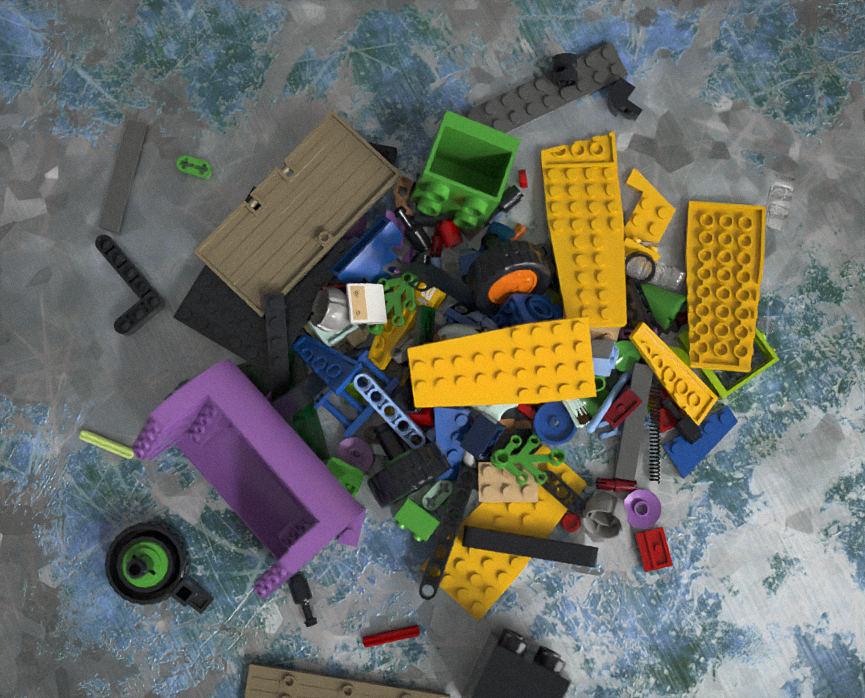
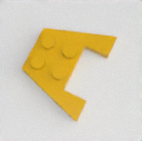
M634 168L625 185L642 193L624 226V237L630 238L633 235L642 240L641 242L658 244L676 210Z

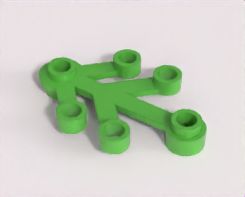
M406 272L401 277L391 280L381 278L377 282V284L381 285L386 282L383 287L384 291H387L390 287L399 286L395 292L384 294L385 302H387L385 305L386 317L394 308L395 315L392 317V323L397 327H402L405 323L402 307V295L405 291L407 299L403 303L404 308L408 311H414L417 307L414 288L409 286L408 283L418 277L410 272ZM376 324L373 329V325H367L368 332L375 336L380 335L384 331V324Z
M513 435L504 450L494 451L490 458L495 468L506 469L514 475L517 484H526L529 476L526 472L516 468L513 465L514 463L521 465L534 476V481L537 484L542 485L548 478L547 474L537 469L531 463H550L553 466H560L565 461L566 455L563 450L558 448L553 449L550 454L528 455L540 443L537 435H531L528 438L527 444L518 455H510L513 449H517L522 443V439L518 435Z

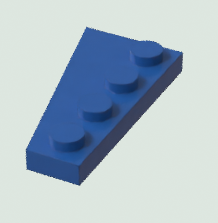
M305 333L292 345L293 351L337 396L363 369L361 363Z
M728 405L702 420L699 428L702 430L703 436L692 445L688 441L685 442L681 435L662 445L682 479H685L737 424L738 420Z
M458 406L433 407L435 442L438 443L451 466L445 474L438 477V480L456 481L464 451L460 444L463 441V435L469 429L473 411L471 408Z

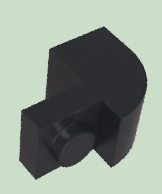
M621 77L614 84L608 96V108L615 117L620 111L625 118L636 121L643 109L628 100L635 86Z
M189 576L183 578L170 593V596L184 607L189 605L199 614H202L214 600L212 595Z

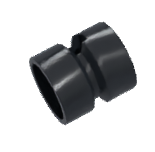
M561 53L553 56L552 68L555 70L553 73V84L557 87L576 85L578 83V71L575 70L577 68V56L573 53Z

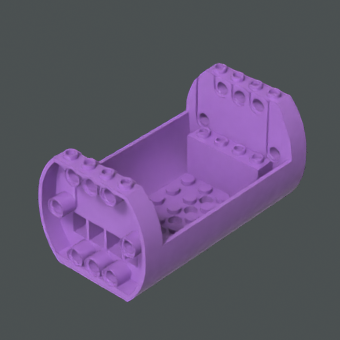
M231 359L224 360L207 369L159 405L149 415L131 447L134 455L145 461L156 458L176 445L275 557L276 561L252 586L256 595L264 600L364 511L361 505Z

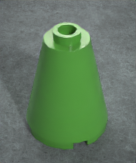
M648 282L641 284L656 322L666 330L676 319L681 307H684L687 297Z

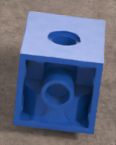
M514 293L509 296L493 318L498 329L530 322L561 319L549 295Z

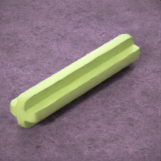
M82 430L79 435V439L125 458L132 459L134 456L132 448L88 430Z

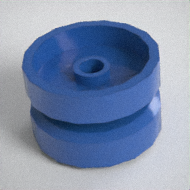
M549 402L537 409L532 426L534 433L541 441L546 444L559 445L573 438L577 427L563 402ZM553 420L559 421L557 427L552 426Z

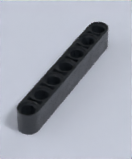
M471 469L461 470L457 477L419 587V595L425 600L434 598L440 586L476 481V475ZM470 472L473 475L470 483L462 481L463 473ZM460 490L466 493V499L463 502H459L455 498V494ZM452 509L459 511L460 517L458 520L454 521L449 518V512ZM445 528L452 529L453 537L451 539L443 537L442 532ZM438 547L446 549L447 555L444 558H439L436 555ZM431 566L439 567V576L433 577L430 574ZM425 585L433 587L434 592L432 595L424 594L423 587Z
M470 526L464 527L462 546L593 568H596L599 549L598 547Z

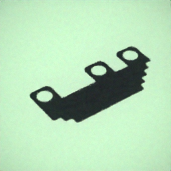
M393 260L382 267L383 271L394 277H398L406 272L417 276L418 278L409 282L408 285L419 292H425L435 287L459 302L450 306V308L455 310L457 306L465 307L467 312H458L463 316L479 309L472 297L473 288L434 264L428 266L424 263L419 265L415 262L410 264L406 261L399 262ZM394 266L399 268L400 272L391 273L387 268ZM422 282L426 284V288H417L414 286V283Z

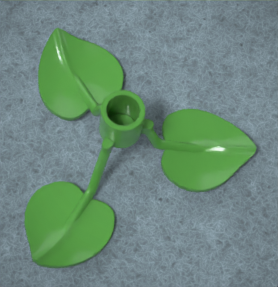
M630 340L615 342V348H619L616 369L625 372L632 370L633 364L639 362L641 354ZM594 375L596 396L580 398L589 410L592 418L609 395V391L604 389L606 385L605 377L607 376Z

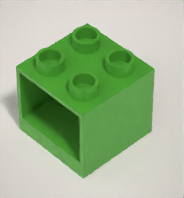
M446 110L431 141L410 201L418 203L417 209L424 214L438 216L441 212L454 217V224L460 228L474 230L476 226L481 228L500 203L521 139Z

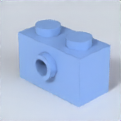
M592 339L591 350L594 375L610 376L611 370L615 369L616 359L619 357V348H615V340Z

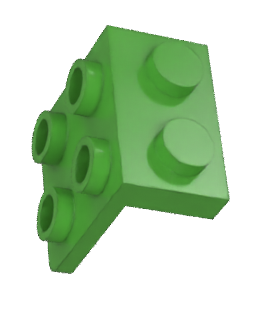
M330 456L326 467L355 498L365 473L359 467L351 466L339 457Z

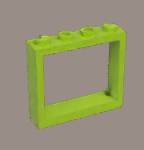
M756 326L753 343L763 355L765 361L724 388L712 369L696 368L712 392L718 397V400L726 398L779 360L775 353V348L769 346L766 342L765 334L758 330ZM687 328L675 336L674 339L689 356Z

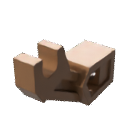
M401 175L393 191L396 208L403 206L407 210V216L415 217V213L407 207L406 200L410 199L416 182ZM401 187L408 189L405 197L399 194Z
M501 418L499 420L500 423L506 426L504 431H512L517 428H533V419L514 420V418Z

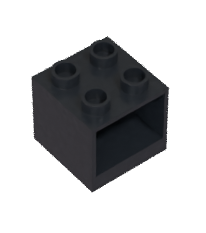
M504 628L501 635L491 631L462 692L461 698H564L572 681L564 670L566 662L560 659V654L542 645L539 646L536 653L528 650L529 644L524 642L525 637L515 631Z

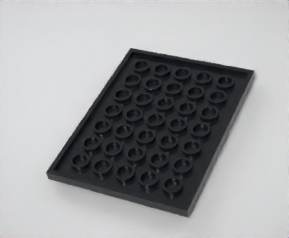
M250 193L245 199L247 203L252 199ZM258 203L253 209L257 211L261 205ZM341 238L284 296L288 352L312 314L313 302L320 291V287L329 286L334 275L329 270L353 246V243ZM205 264L173 318L269 374L265 317L262 318Z

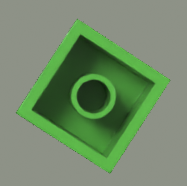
M408 497L394 516L396 519L395 524L403 530L407 527L412 531L411 536L419 542L422 539L426 542L440 523L438 518L410 497Z

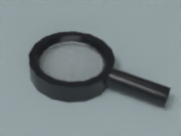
M637 251L626 257V279L635 276L640 284H645L654 277L656 264L651 255L646 252Z

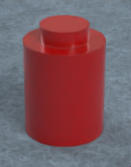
M451 218L440 222L441 226L438 227L446 249L464 242L458 226L451 221Z

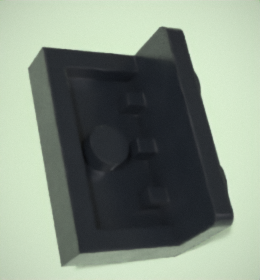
M409 367L390 399L405 413L416 414L422 407H415Z

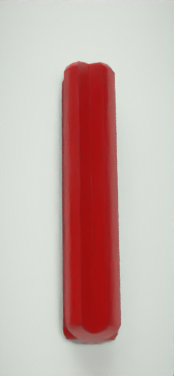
M418 625L364 636L362 639L363 645L367 648L420 635V629Z

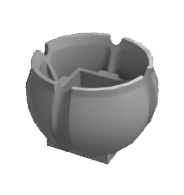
M323 288L315 297L311 310L314 312V315L311 316L312 325L325 332L340 331L350 324L347 294L337 288Z
M604 491L590 498L582 513L584 528L592 535L597 533L598 538L611 539L619 536L626 526L628 518L626 507L623 504L624 500Z

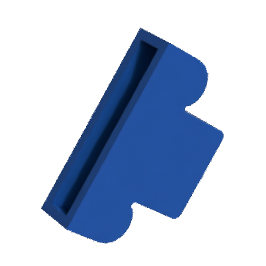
M382 215L329 271L342 284L351 282L359 284L362 282V278L368 284H377L381 278L390 280L392 275L383 271L382 267L393 260L401 261L391 250V247H396L400 244L402 240L401 231L391 220ZM390 266L387 269L389 272L394 273L396 267Z

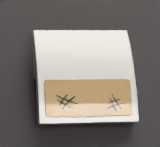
M363 283L346 285L350 324L367 323V325L387 323L383 285Z

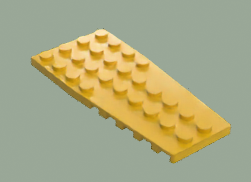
M617 168L542 169L546 223L550 244H552L553 260L556 264V275L559 279L560 295H562L563 312L566 318L588 316L589 328L624 327L627 323L624 222Z
M701 201L688 202L685 266L689 364L691 368L749 372L751 370V358L754 350L753 342L756 333L755 325L758 316L757 309L760 300V284L762 283L764 267L766 206Z
M588 316L524 323L474 335L470 334L459 338H450L439 342L408 347L415 407L531 404L596 396Z
M542 445L533 455L550 454L551 450ZM564 462L560 466H553L550 463H538L540 471H552L578 495L587 485ZM549 474L545 483L552 485L553 487L550 490L553 491V488L559 484V481L553 483L550 480L552 476ZM539 484L538 502H482L461 522L440 587L479 621L518 577L531 558L462 546L464 527H477L546 539L568 509ZM563 486L559 487L556 491L559 498L566 497L567 489ZM571 493L570 498H569L568 500L564 501V502H565L566 504L568 503V501H570L571 503H573L574 500L571 499V498H572L574 495ZM453 531L446 539H451L453 537ZM438 547L436 555L439 558H444L447 555V551L444 547ZM429 558L420 567V569H422L424 572L426 570ZM430 567L429 572L433 577L440 575L439 567Z

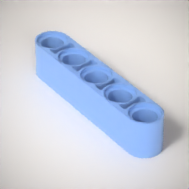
M359 372L354 378V386L411 448L417 449L425 444L423 431L390 399L389 394L369 373ZM363 376L368 379L369 383L366 386H360L357 379ZM379 391L382 394V398L380 400H373L371 393ZM386 406H393L395 412L391 415L384 412ZM406 420L409 425L405 429H400L397 425L398 422ZM417 434L422 437V440L419 443H413L411 437Z

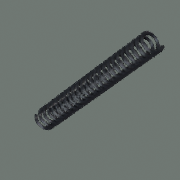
M651 387V389H656V391H650V393H657V394H655V395H649V396H650V397H658V398H653V399H649V400L658 401V402H650L649 404H654V405H658V406H650L649 408H655V409H658V410H650V412H656L657 414H649V415H650V416H657V417H656V418H649V419H650V420H658V421L649 422V423H650V424H658V425H650L649 427H654V428H659V429H650V430H649V431L658 432V433H650V434H649V435H657V437H649L650 439H657L656 441H649V442H650V443H658V444H655V445H653V444H650V445H649L650 447H658V448H650V449H649V450L658 451V452H650V453H649V454H656V455H658V456H649V458H657V460H649L650 462H658V463H656V464L650 463V464H649L650 466H658V467H650L649 469H651V470H654V469H655V470H659V471H649V473H656V474H658V475H649V477H657V479H649V480H650V481H658V484H659V483H660V481H659V479H660V477H659V476H660V473H659V472L661 471V470L659 469V468L661 467V466L659 465V464H660V462H659L660 458H659V457L661 456V455L659 454V453L661 452V451L659 450V449L661 448V447L659 446V445L661 444V443L659 442V441H660L659 438L661 437V436L659 435V434L661 433V432L659 431V430L661 429V428L659 427V426L661 425V424L659 423V422L661 421V420L659 419V418H661V416H660L661 413L659 412V411L661 410V409L659 408V407L661 406V405L659 404V403L661 402V401L659 400L661 397H660L659 395H661V393H660L661 389H660V388H656V387Z

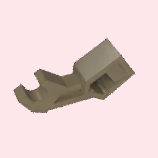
M367 327L363 330L359 328L347 335L341 342L346 350L350 352L368 340V336L371 333L368 332Z

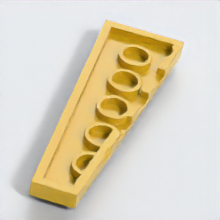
M639 322L630 334L629 339L682 413L690 415L699 426L718 397L644 322Z

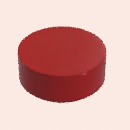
M521 169L518 171L520 188H528L526 170Z
M569 512L561 518V526L565 531L575 532L580 528L581 520L577 514Z

